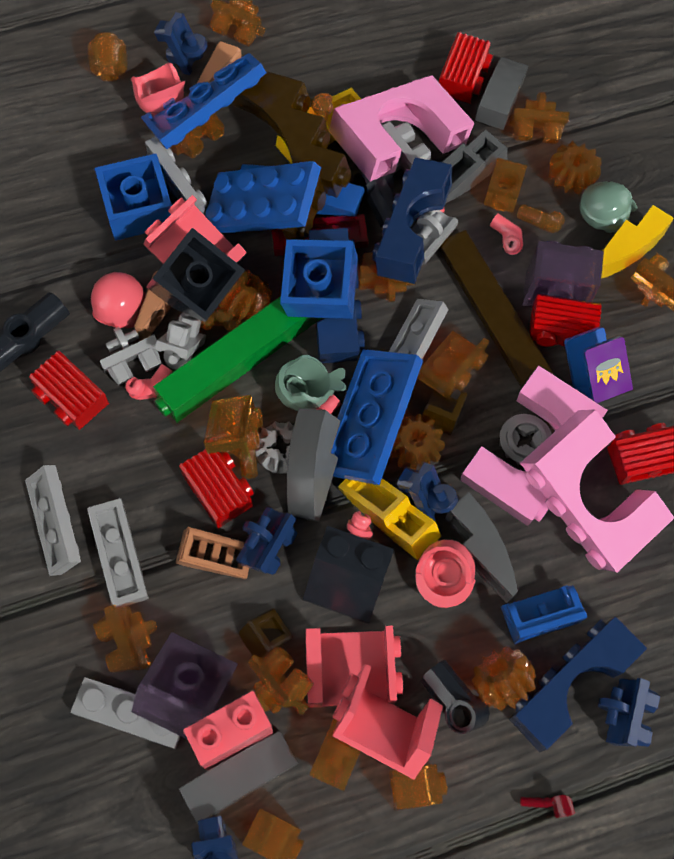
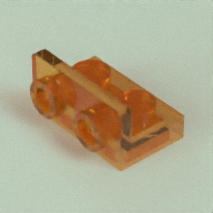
M452 330L421 367L417 379L449 399L456 389L459 391L464 390L472 378L470 374L472 369L479 371L489 356L485 353V350L490 341L483 338L476 346Z
M251 395L212 401L204 438L207 454L241 449L246 463L254 461L255 449L260 447L258 428L263 426V418L260 408H255Z

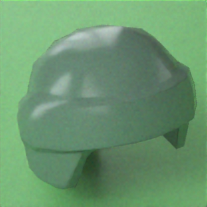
M597 182L588 186L584 191L580 201V213L583 219L593 228L613 233L617 232L625 220L629 219L631 211L637 210V205L632 199L631 192L624 185L616 182Z
M302 355L281 367L275 380V392L286 407L298 411L299 408L317 409L333 395L334 391L346 390L345 383L341 381L345 378L344 368H338L328 373L319 360L309 355Z

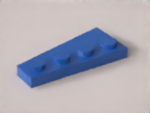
M248 53L214 73V81L210 83H197L189 88L190 93L187 97L178 102L172 98L163 104L165 110L155 116H152L149 112L143 115L141 119L162 145L168 149L172 145H177L183 141L185 135L194 128L204 125L210 119V116L220 108L230 105L235 97L245 89L255 86L259 79L267 72L262 64Z

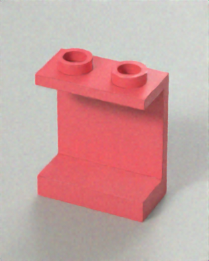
M193 195L186 201L181 197L169 208L168 212L171 215L163 223L157 219L145 231L148 237L145 239L144 245L162 264L165 263L191 228H194L236 263L247 253L239 243L234 247L195 206L197 199Z
M385 626L384 631L320 633V628L306 629L308 708L338 706L342 697H347L342 694V690L351 674L357 676L364 664L371 666L364 689L386 700L388 703L395 704L397 695L403 694L402 672H396L395 658L401 657L400 636H393V626Z
M364 664L357 676L354 674L349 676L342 690V694L347 697H342L333 714V718L338 720L333 737L414 780L432 754L443 705L430 698L418 717H415L401 708L388 703L386 700L364 689L371 670V666Z
M254 691L183 729L200 765L207 771L273 735L272 726Z

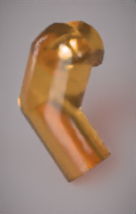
M317 94L311 102V107L314 110L313 115L323 117L325 122L333 110V97L330 94Z
M522 204L517 213L518 219L535 225L549 233L560 231L565 221L564 216L560 212L553 211L548 214L526 204Z
M217 307L206 322L201 321L200 326L204 330H210L214 325H222L231 332L243 322L229 309Z

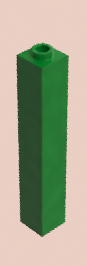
M280 296L153 386L157 399L154 400L156 407L164 417L170 414L175 422L178 423L322 318L288 317L280 304Z

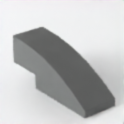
M501 57L483 94L475 121L504 130L528 71V65Z
M484 130L468 146L463 143L442 162L452 164V187L446 203L475 187L507 161V147L487 130Z
M298 409L290 444L287 470L288 513L292 514L296 519L320 521L338 461V457L332 454L331 451L340 420L326 410Z
M468 492L447 513L445 520L466 541L463 545L472 554L477 573L508 603L518 592L507 549L483 507Z
M278 731L179 788L198 824L199 820L211 818L228 806L235 804L298 765V762L281 732Z

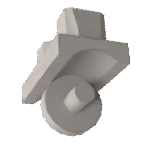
M390 121L382 125L402 149L395 172H398L400 169L404 173L406 169L410 170L415 157L426 160L431 159V152L425 144L421 143L412 149L409 147L408 144L415 140V132L408 122L396 127Z
M440 210L430 211L419 217L412 231L423 238L424 261L422 265L427 263L458 225L456 218L449 217Z
M186 313L180 315L179 321H171L167 333L156 341L155 350L164 351L165 363L174 370L179 369L193 359V354L204 345L206 339L205 334L199 333L201 320Z
M120 327L113 329L116 339L105 344L109 352L120 347L122 350L100 360L104 373L108 372L118 386L134 377L127 362L138 358L145 372L161 365L159 352L155 350L157 341L155 335L129 346V343L139 339L136 330L123 334Z

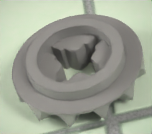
M519 414L509 418L502 426L499 446L505 452L506 458H511L516 461L517 465H520V462L552 433L542 419L530 414ZM534 433L530 442L532 447L527 444L519 448L517 447L520 440L519 434L526 437Z
M275 421L272 425L266 428L263 427L255 441V454L259 463L265 469L274 473L283 474L287 473L290 446L286 449V458H283V454L280 453L279 449H273L272 447L277 445L278 436L283 439L284 443L291 444L294 425L289 421L287 423Z

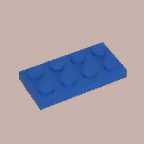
M309 161L220 172L217 174L205 217L220 233L305 227L321 167L316 162Z
M362 350L337 418L340 420V425L331 453L338 457L333 477L380 485L423 360L418 355Z

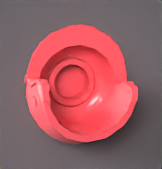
M168 62L148 74L140 77L133 76L130 79L137 104L145 113L150 112L152 116L165 110L163 104L174 98L178 102L184 98L185 81L181 82L177 70L172 63Z
M112 272L105 274L95 283L91 293L92 315L98 322L107 326L133 328L146 293L140 282L127 273Z
M444 539L428 546L422 553L416 567V585L420 594L429 603L441 608L457 606L464 602L471 594L476 581L474 579L475 562L472 554L464 545L454 540Z

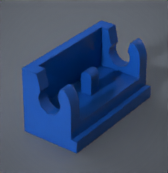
M573 585L563 586L553 591L501 606L514 644L579 624L588 617Z

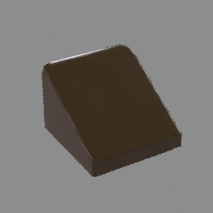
M274 608L248 621L239 631L240 638L256 661L262 660L293 638V635Z

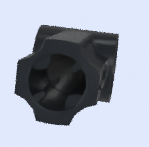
M363 172L356 173L354 185L364 188L365 192L362 200L368 201L379 225L383 228L385 219L387 217L391 218L393 213L392 207L396 195L394 192L393 175L391 173L369 181Z
M446 660L440 661L422 676L423 678L420 682L434 700L443 705L442 710L445 712L446 723L453 732L466 734L487 723L490 716L488 704L480 696L473 695ZM464 706H466L472 714L471 722H469L464 716Z

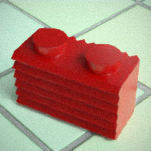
M461 32L457 33L439 77V84L452 98L471 103L473 94H480L484 82V77H481L482 71L488 73L493 58L492 54H488L491 44L489 40H479L478 37L474 38L472 35L468 36Z
M537 294L532 305L529 334L533 341L535 340L541 346H565V339L600 326L602 304Z
M56 351L55 355H52L49 360H46L44 364H41L29 376L34 385V388L31 389L32 393L44 405L48 402L53 404L57 408L54 414L67 427L72 423L80 430L109 404L105 393L60 351Z
M658 423L648 427L646 432L635 434L634 430H626L616 434L615 439L607 447L620 485L674 473V426L667 427L665 423Z
M213 444L179 465L182 476L217 528H220L253 507L250 496L254 495V492L244 477L238 480L232 471L236 466L226 450L219 452Z

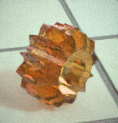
M573 140L568 144V147L561 144L549 162V177L555 179V187L562 185L564 186L565 193L573 189L578 195L583 189L586 190L588 186L593 185L601 175L600 166L602 164V158L595 156L596 148L588 150L586 149L585 142L577 146Z
M250 270L243 272L219 304V307L227 309L228 315L233 314L239 320L243 318L248 320L269 305L273 292L268 288L269 284L259 278L260 275L251 274Z
M420 413L416 415L414 422L407 415L403 417L402 425H400L390 457H400L397 463L399 467L404 466L407 462L410 463L411 469L416 470L418 464L422 467L424 462L430 464V461L437 463L440 460L441 455L439 451L444 450L445 442L440 440L443 434L442 429H432L434 425L433 418L424 423L421 422L422 416ZM415 439L416 442L413 445H411L410 441ZM422 442L420 447H416V443Z
M506 646L501 652L493 648L492 655L489 657L481 656L482 664L473 668L475 677L472 679V682L479 697L489 707L494 706L502 711L507 705L515 709L519 700L528 701L527 692L536 689L534 679L537 676L534 667L524 653H521L520 650L514 651Z

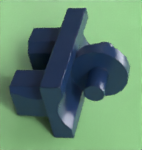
M178 12L174 14L171 21L161 20L154 31L158 41L167 42L168 44L166 57L169 63L178 64L182 74L191 75L193 63L196 60L202 59L203 53L207 49L208 45L205 37L201 34H193L184 13Z
M424 462L420 471L406 467L397 482L399 489L408 493L407 496L410 503L434 521L435 513H447L457 505L458 497L456 491L450 485L441 484L435 467L432 464Z
M266 507L257 523L246 521L242 528L249 534V537L236 561L242 566L271 575L275 574L281 564L280 558L276 556L282 545L287 547L292 544L298 534L293 527L296 518L292 514L281 513Z
M637 678V680L619 679L618 688L613 687L610 699L599 698L598 707L607 711L605 723L609 725L607 743L614 746H650L653 732L651 727L641 724L643 713H655L660 700V695L649 689L650 681L643 678Z
M221 816L198 821L200 841L192 843L195 859H239L232 835L227 836L226 826L223 824Z

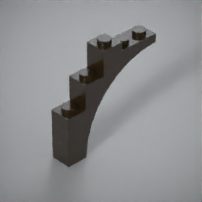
M266 71L267 73L259 79L255 86L245 89L235 97L232 103L235 107L254 114L270 125L285 142L289 149L292 163L314 161L321 167L306 226L281 229L285 239L304 240V238L309 236V230H312L313 220L317 212L321 211L325 205L326 195L338 198L342 188H345L350 181L351 170L344 154L327 149L330 142V133L325 119L307 113L310 107V97L304 82Z

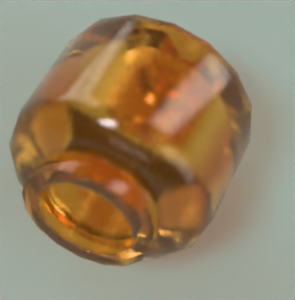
M99 33L95 35L94 39L88 43L87 48L89 69L93 74L100 76L103 81H115L119 78L118 76L127 71L126 45L113 33Z

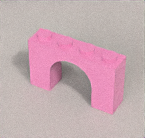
M431 75L334 108L329 132L367 179L373 181L395 172L402 151L382 127V123L387 121H404L420 128L441 153L444 154L457 149L463 143L467 144L474 122Z
M539 365L520 391L516 400L546 420L555 431L578 410H597L602 418L608 411ZM482 446L462 473L461 481L527 526H529L533 519L540 522L549 509L545 502L547 498L541 490L534 488L526 479V471L510 466Z
M578 410L520 464L527 472L525 477L534 488L541 490L547 498L546 505L550 511L556 516L561 517L565 522L568 535L587 551L586 558L589 563L598 570L603 569L618 573L674 519V516L656 491L638 489L606 517L597 519L587 511L580 496L582 472L588 462L616 436L597 410Z

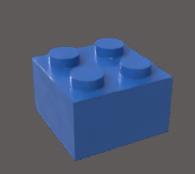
M157 153L95 168L115 241L145 234V231L157 219L163 223L171 215L168 210L172 204Z
M286 239L280 304L288 317L353 319L358 255L353 241Z

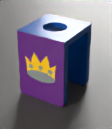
M599 326L565 339L564 344L574 389L596 403L633 390L625 339L623 337L617 336L607 340L605 329Z

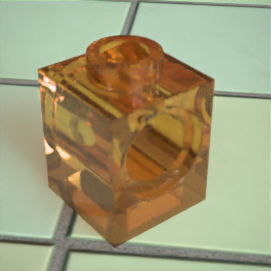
M497 158L484 205L498 211L513 213L527 166Z
M437 764L424 765L414 780L397 770L389 772L395 811L442 804V796L447 795L444 772H438Z
M260 808L242 845L267 859H296L304 844V840L298 838L301 829Z

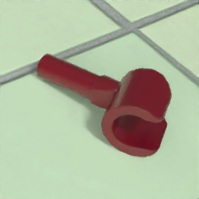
M567 795L545 798L520 797L521 807H553L555 819L575 814L572 799Z

